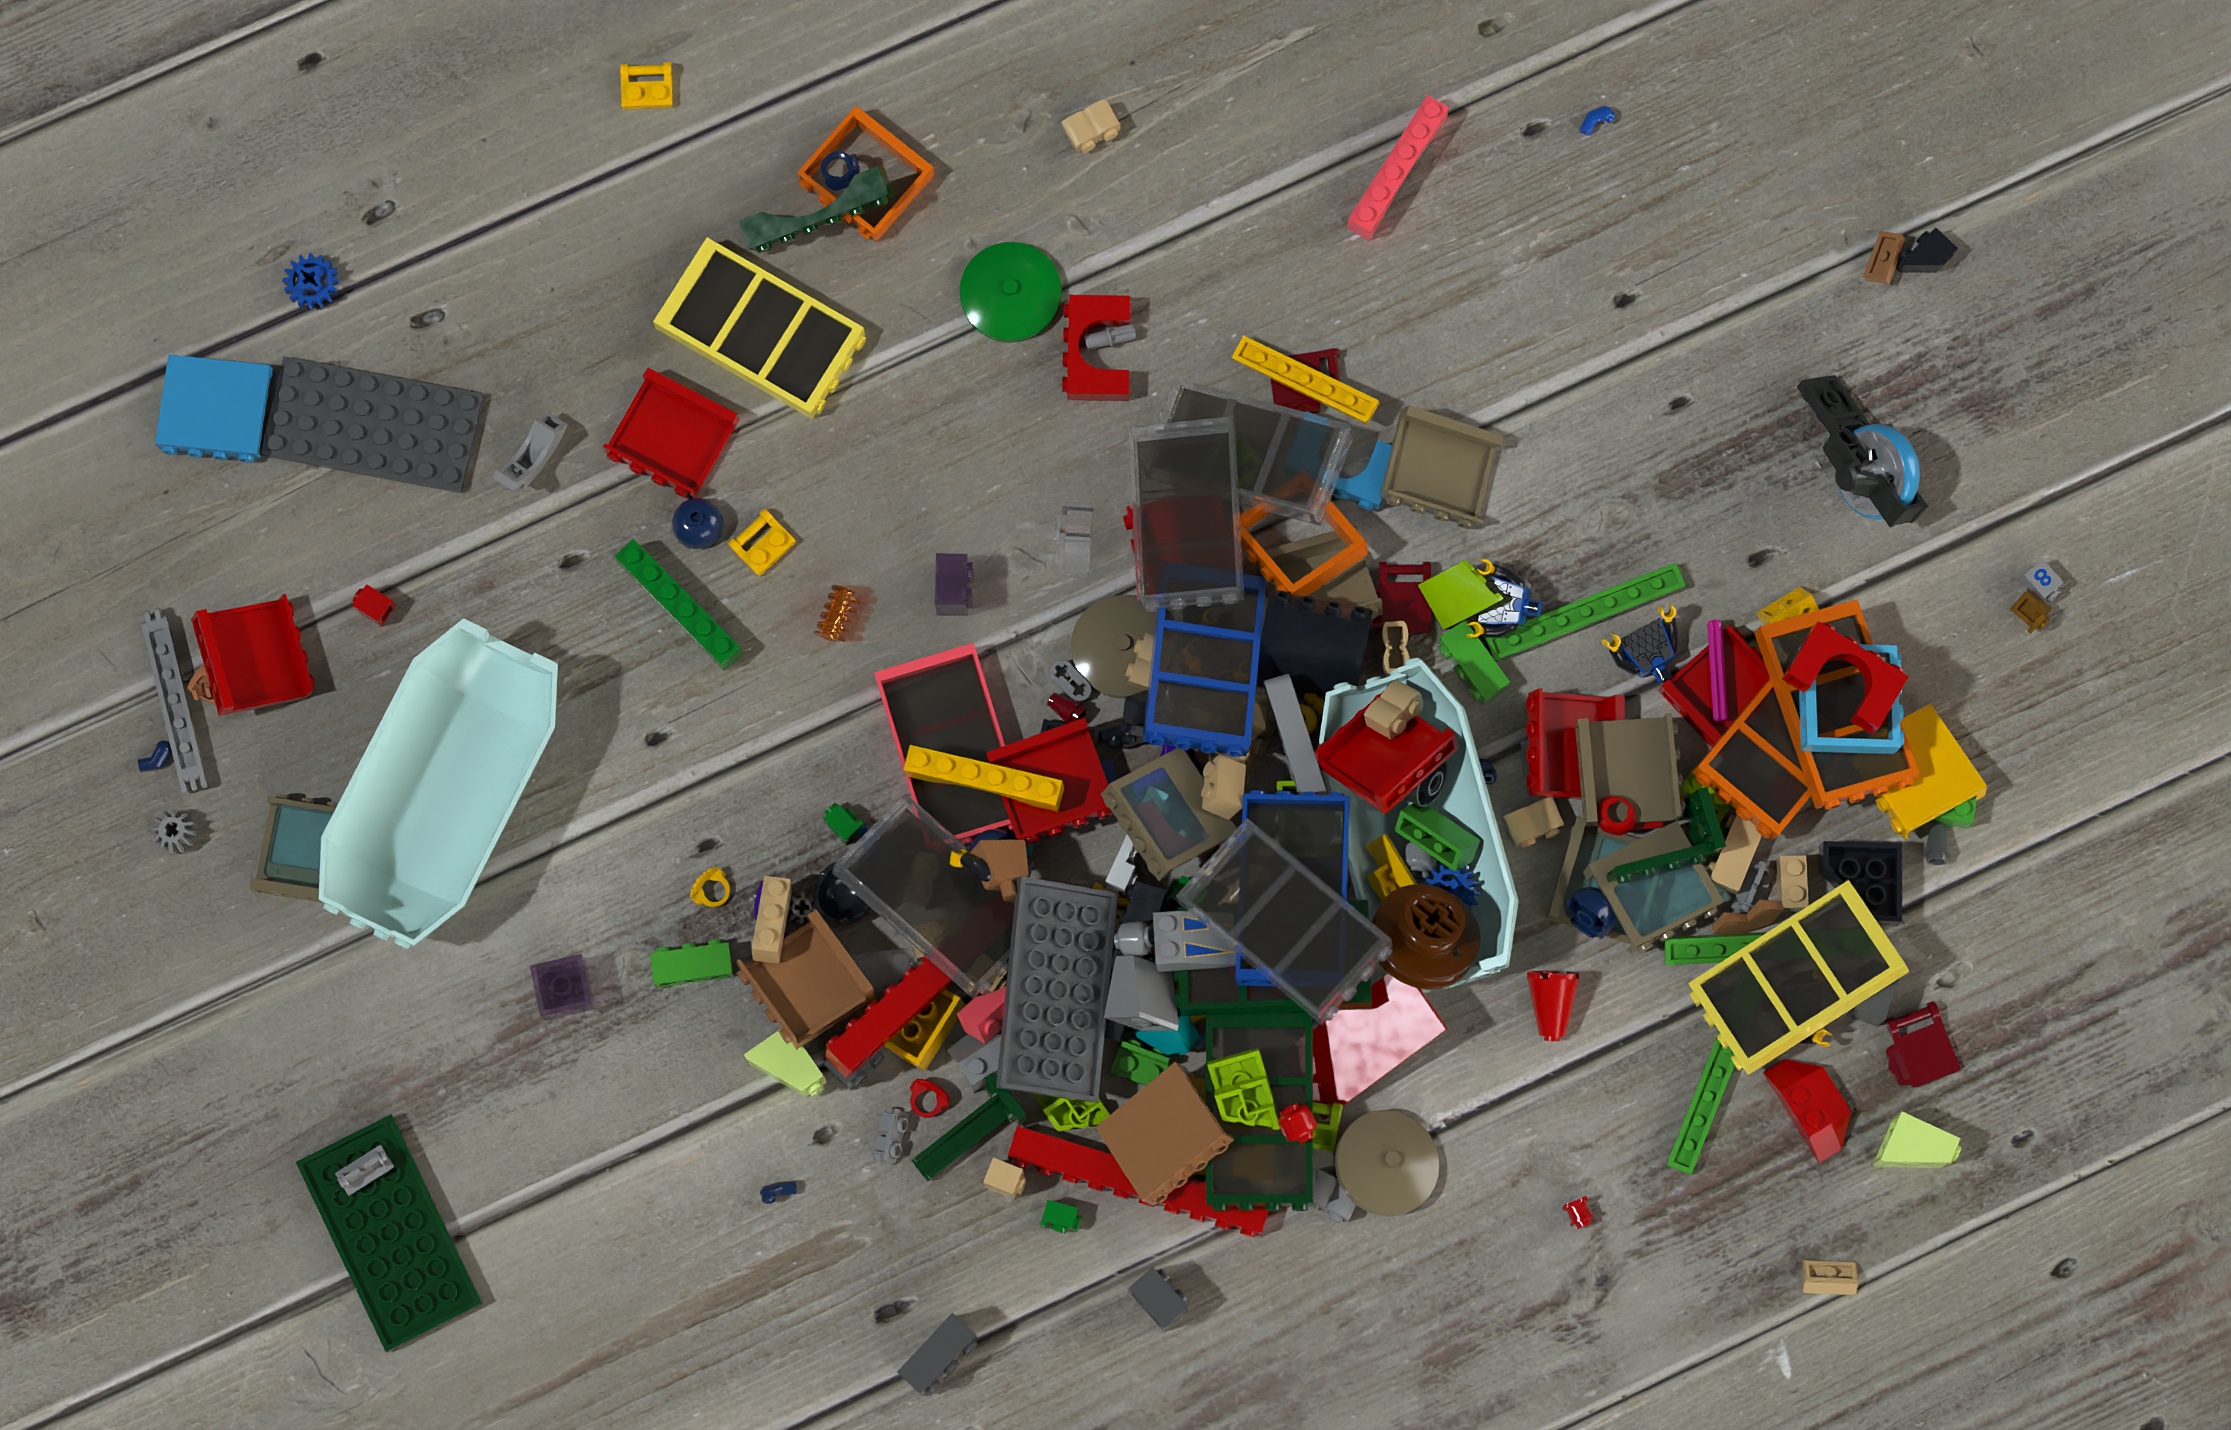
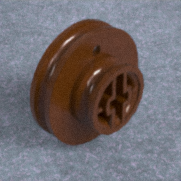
M1425 884L1403 886L1388 894L1379 905L1369 930L1370 946L1380 966L1396 980L1411 987L1428 990L1445 988L1460 981L1467 974L1476 958L1481 941L1479 925L1469 907L1454 894L1442 888ZM1453 952L1459 953L1460 957L1454 956Z

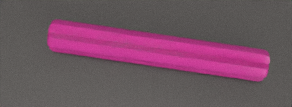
M1710 620L1707 623L1713 718L1714 721L1720 722L1728 719L1723 630L1721 620Z

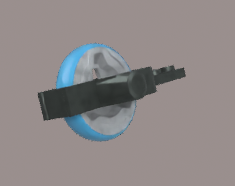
M1836 375L1802 380L1797 388L1801 392L1803 399L1815 412L1817 419L1830 434L1829 440L1823 446V451L1836 469L1835 480L1846 503L1861 516L1876 520L1884 519L1889 527L1904 523H1914L1929 506L1917 491L1920 479L1919 462L1916 452L1908 439L1893 427L1878 422L1870 424Z

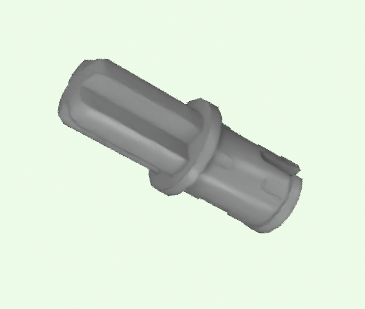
M1129 324L1113 329L1106 327L1104 331L1085 334L1084 337L1087 349L1090 351L1091 349L1108 345L1113 347L1115 343L1135 339L1136 332L1134 326Z

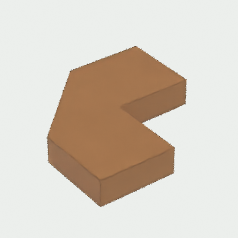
M1759 900L1747 914L1724 912L1711 926L1713 934H1743L1769 925L1784 910L1782 902Z

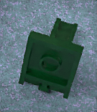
M1708 787L1697 789L1684 799L1685 812L1683 814L1686 819H1689L1692 828L1690 829L1691 839L1694 844H1697L1696 846L1616 866L1607 873L1608 883L1616 880L1618 884L1627 883L1633 880L1632 876L1639 874L1642 875V878L1650 877L1657 874V870L1666 868L1667 872L1681 868L1682 863L1689 861L1691 865L1705 862L1707 858L1712 857V854L1720 852V849L1725 848L1726 844Z
M994 1072L985 1078L987 1086L984 1088L990 1099L911 1160L927 1182L1006 1120L1010 1123L1015 1121L1019 1127L1027 1121L1026 1113L1010 1092L1006 1089L996 1088L997 1076Z

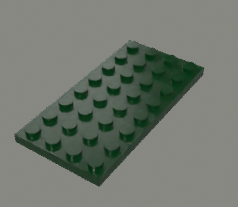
M392 1114L296 1161V1165L386 1353L483 1305ZM381 1145L394 1168L348 1196L344 1187L342 1188L335 1173Z

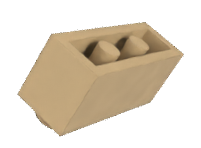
M1730 813L1725 824V828L1729 829L1724 838L1726 847L1720 849L1716 862L1711 860L1706 871L1716 888L1736 896L1762 835L1757 832L1756 826L1749 820L1745 821L1736 813Z
M764 876L752 943L754 961L777 964L780 962L792 893L791 879Z

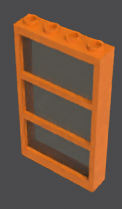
M1858 599L1760 626L1754 634L1815 808L1825 807V810H1830L1840 806L1842 801L1849 800L1850 803H1855L1865 799L1864 795L1873 793L1874 796H1879L1889 792V788L1898 786V789H1903L1913 785V781L1920 774L1901 721L1900 730L1904 731V744L1895 754L1801 751L1799 690L1783 681L1782 678L1797 654L1799 647L1803 644L1811 628L1818 621L1832 625L1837 633L1844 637L1849 636L1855 639L1858 644L1874 645ZM1843 660L1829 661L1822 666L1816 676L1818 737L1888 739V715L1873 735L1850 721L1864 697L1865 681L1861 672L1849 662Z
M1808 633L1781 664L1784 674ZM1843 660L1829 661L1822 666L1818 675L1854 665ZM1861 673L1816 685L1817 735L1855 725L1850 719L1865 694V681ZM1769 678L1692 773L1696 775L1695 778L1701 785L1709 786L1714 790L1716 797L1721 802L1729 803L1736 809V814L1741 819L1749 820L1753 823L1760 835L1773 840L1783 831L1810 798L1811 794L1771 679ZM1799 690L1790 693L1800 719ZM1864 731L1841 738L1858 739ZM1811 752L1822 782L1846 753Z

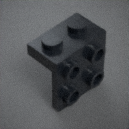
M1148 689L1125 699L1122 724L1099 731L1098 742L1108 744L1107 747L1111 749H1123L1145 742L1142 740Z

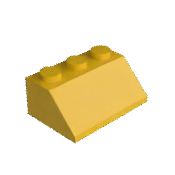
M945 990L890 1039L884 1047L925 1072L958 1020L957 1013L966 1004L960 997Z

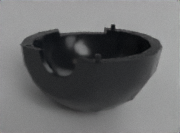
M840 860L828 865L820 872L821 874L815 883L812 899L815 909L823 919L838 926H845L862 920L874 910L877 905L879 890L874 874L866 865L856 860Z

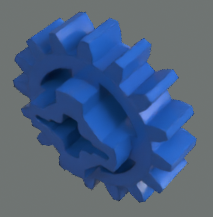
M309 253L308 259H304L300 255V262L296 263L292 260L290 263L293 268L285 269V273L289 277L282 280L287 285L284 291L287 295L291 294L289 298L293 303L298 300L300 308H303L306 303L310 310H313L316 303L322 308L323 300L331 302L332 299L329 295L331 293H338L334 285L340 284L339 279L335 277L338 272L336 268H332L333 264L330 260L324 263L322 255H319L317 259L314 258L312 253ZM298 275L299 282L296 284L297 287L295 288V279ZM327 275V284L326 287H324L323 284ZM305 276L308 279H311L313 281L315 280L317 287L314 284H311L310 282L307 283Z
M1440 865V870H1433L1434 878H1427L1426 881L1431 886L1442 888L1454 894L1473 913L1470 906L1478 905L1474 897L1480 895L1479 891H1475V886L1479 884V881H1472L1474 872H1466V866L1453 871L1446 865ZM1453 874L1456 875L1457 878H1449L1448 876Z

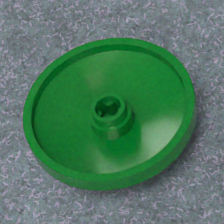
M1002 242L983 249L968 263L960 282V302L967 320L982 335L999 342H1021L1039 335L1052 323L1061 303V282L1054 264L1040 250L1024 243Z

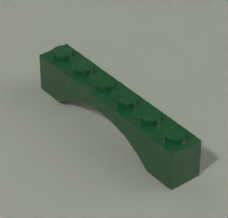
M876 166L854 175L849 186L835 201L815 213L799 217H781L760 212L739 220L748 249L763 253L771 250L772 244L777 242L786 244L796 239L795 235L804 232V235L815 233L819 230L818 226L827 223L828 226L840 223L842 221L841 217L850 214L851 217L863 214L866 212L864 209L866 207L874 205V208L886 205L889 203L888 199L894 197V193L885 168Z

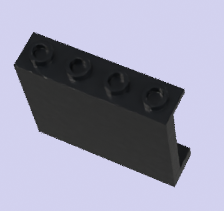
M1270 590L1260 640L1256 682L1263 684L1265 680L1289 674L1294 690L1326 696V692L1334 690V686L1340 683L1349 682L1350 685L1358 686L1373 610L1362 606L1343 605L1337 601L1318 600L1311 596L1291 595L1286 591Z

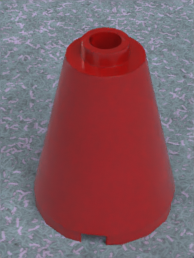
M1549 970L1527 972L1539 1036H1544V1041H1560V1037L1566 1035L1580 973L1566 971V974H1564V972Z

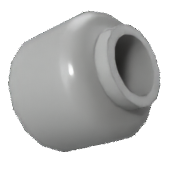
M1412 842L1407 843L1404 847L1403 861L1413 878L1424 879L1432 874V871L1436 869V858Z
M1144 921L1123 923L1119 927L1118 933L1114 935L1115 947L1120 949L1124 956L1146 955L1155 946L1154 930Z

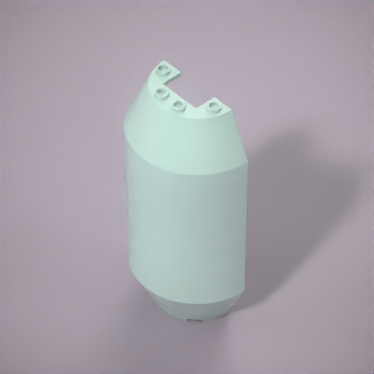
M464 618L412 660L321 836L319 900L324 903L323 909L335 915L340 912L351 918L349 923L362 930L367 926L375 930L374 936L384 941H387L389 937L395 939V944L408 950L410 946L418 944L465 906L555 729L558 663L535 652L533 655L489 635L487 629Z
M1413 658L1405 661V666L1391 671L1389 677L1383 679L1381 676L1373 677L1366 680L1367 684L1359 687L1350 685L1349 682L1335 685L1334 690L1326 692L1319 745L1332 737L1341 726L1348 723L1358 711L1364 709L1373 701L1376 695L1381 694L1396 679L1421 693L1424 704L1421 713L1418 715L1420 718L1441 732L1447 728L1455 732L1459 749L1447 759L1449 768L1446 783L1440 795L1429 806L1480 840L1474 861L1466 865V872H1474L1472 881H1479V884L1475 886V891H1479L1480 895L1474 897L1478 905H1471L1470 907L1479 925L1481 941L1478 954L1467 974L1457 983L1443 988L1447 989L1485 978L1509 966L1519 900L1465 708L1423 660ZM1322 770L1328 795L1331 792H1341L1350 798L1348 868L1357 900H1368L1370 927L1381 904V900L1372 889L1366 877L1379 868L1366 845L1378 837L1388 834L1403 859L1404 847L1410 841L1395 832V827L1400 811L1413 803L1403 798L1390 811L1384 814ZM1333 812L1342 839L1343 812ZM1437 860L1435 870H1440V865L1444 864ZM1430 874L1427 878H1434V876ZM1453 874L1448 876L1449 878H1457V876ZM1414 878L1417 884L1430 885L1426 881L1427 878ZM1453 952L1454 956L1460 957L1459 953ZM1421 989L1423 993H1428L1432 991L1428 989Z

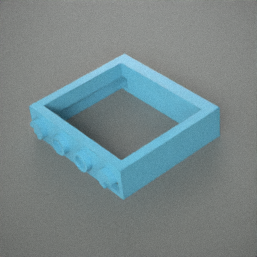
M1859 644L1865 650H1872L1881 657H1885V662L1888 664H1895L1901 667V655L1897 654L1896 645ZM1816 678L1805 693L1799 690L1801 751L1895 754L1903 746L1904 731L1900 730L1903 706L1899 705V695L1887 714L1888 739L1818 737Z

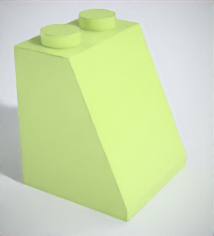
M779 1030L744 1054L751 1066L804 1097L808 1095L814 1097L825 1089L823 1085L827 1081L805 1048L802 1046L796 1050L791 1042L786 1044L779 1034Z
M1901 1111L1893 1117L1873 1162V1166L1942 1168L1947 1164H1951L1952 1161H1956L1961 1151V1146H1958L1961 1138Z

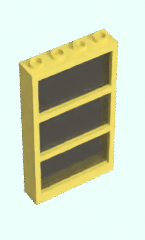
M709 238L705 239L653 321L658 331L813 419L816 413L819 415L826 404L824 399L829 392L833 393L840 381L838 379L842 371L846 372L853 361L851 356L855 350L859 351L866 341L864 327Z
M1848 880L1688 984L1693 990L1689 995L1698 1007L1702 1004L1706 1010L1703 1017L1711 1028L1716 1026L1720 1034L1716 1037L1724 1049L1730 1047L1734 1053L1730 1058L1737 1069H1744L1749 1075L1910 971Z

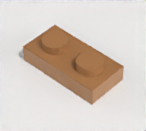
M1879 232L1863 276L1866 281L1890 284L1906 241L1903 234Z

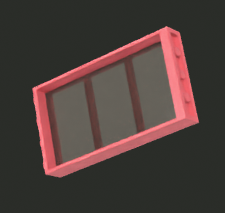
M974 643L874 672L903 769L910 745L989 763L986 752L1005 746ZM905 774L928 853L934 852V855L948 852L949 847L959 844V847L969 846L980 833L989 829H1009V832H1014L1001 795L965 786L928 782L907 777Z

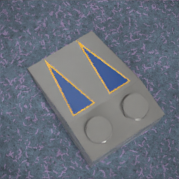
M1190 911L1153 913L1155 959L1158 972L1236 967L1237 949L1234 914Z

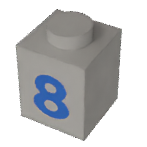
M2044 559L2025 573L2019 580L2026 589L2031 590L2043 601L2047 599L2048 602L2061 593L2059 588L2064 583Z

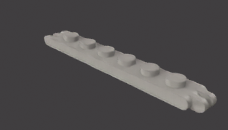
M160 607L154 608L155 619H152L150 610L144 611L146 621L141 622L180 788L182 794L188 793L186 782H190L192 791L198 790V779H200L202 788L208 787V781L167 616L162 617Z

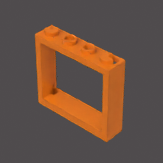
M855 106L797 172L798 180L800 181L798 184L807 193H811V191L819 197V202L825 207L835 201L837 198L811 177L821 167L823 159L828 154L833 153L852 130L858 126L920 175L874 228L860 216L851 217L849 214L841 217L842 221L846 224L850 222L858 228L857 232L867 240L871 238L877 242L932 179L935 173L932 165L859 107Z
M1305 471L1230 521V535L1234 539L1237 546L1242 545L1252 564L1257 563L1261 568L1260 571L1263 577L1268 582L1272 581L1277 586L1276 591H1286L1291 595H1310L1368 555L1367 542ZM1302 493L1348 547L1293 584L1247 529Z

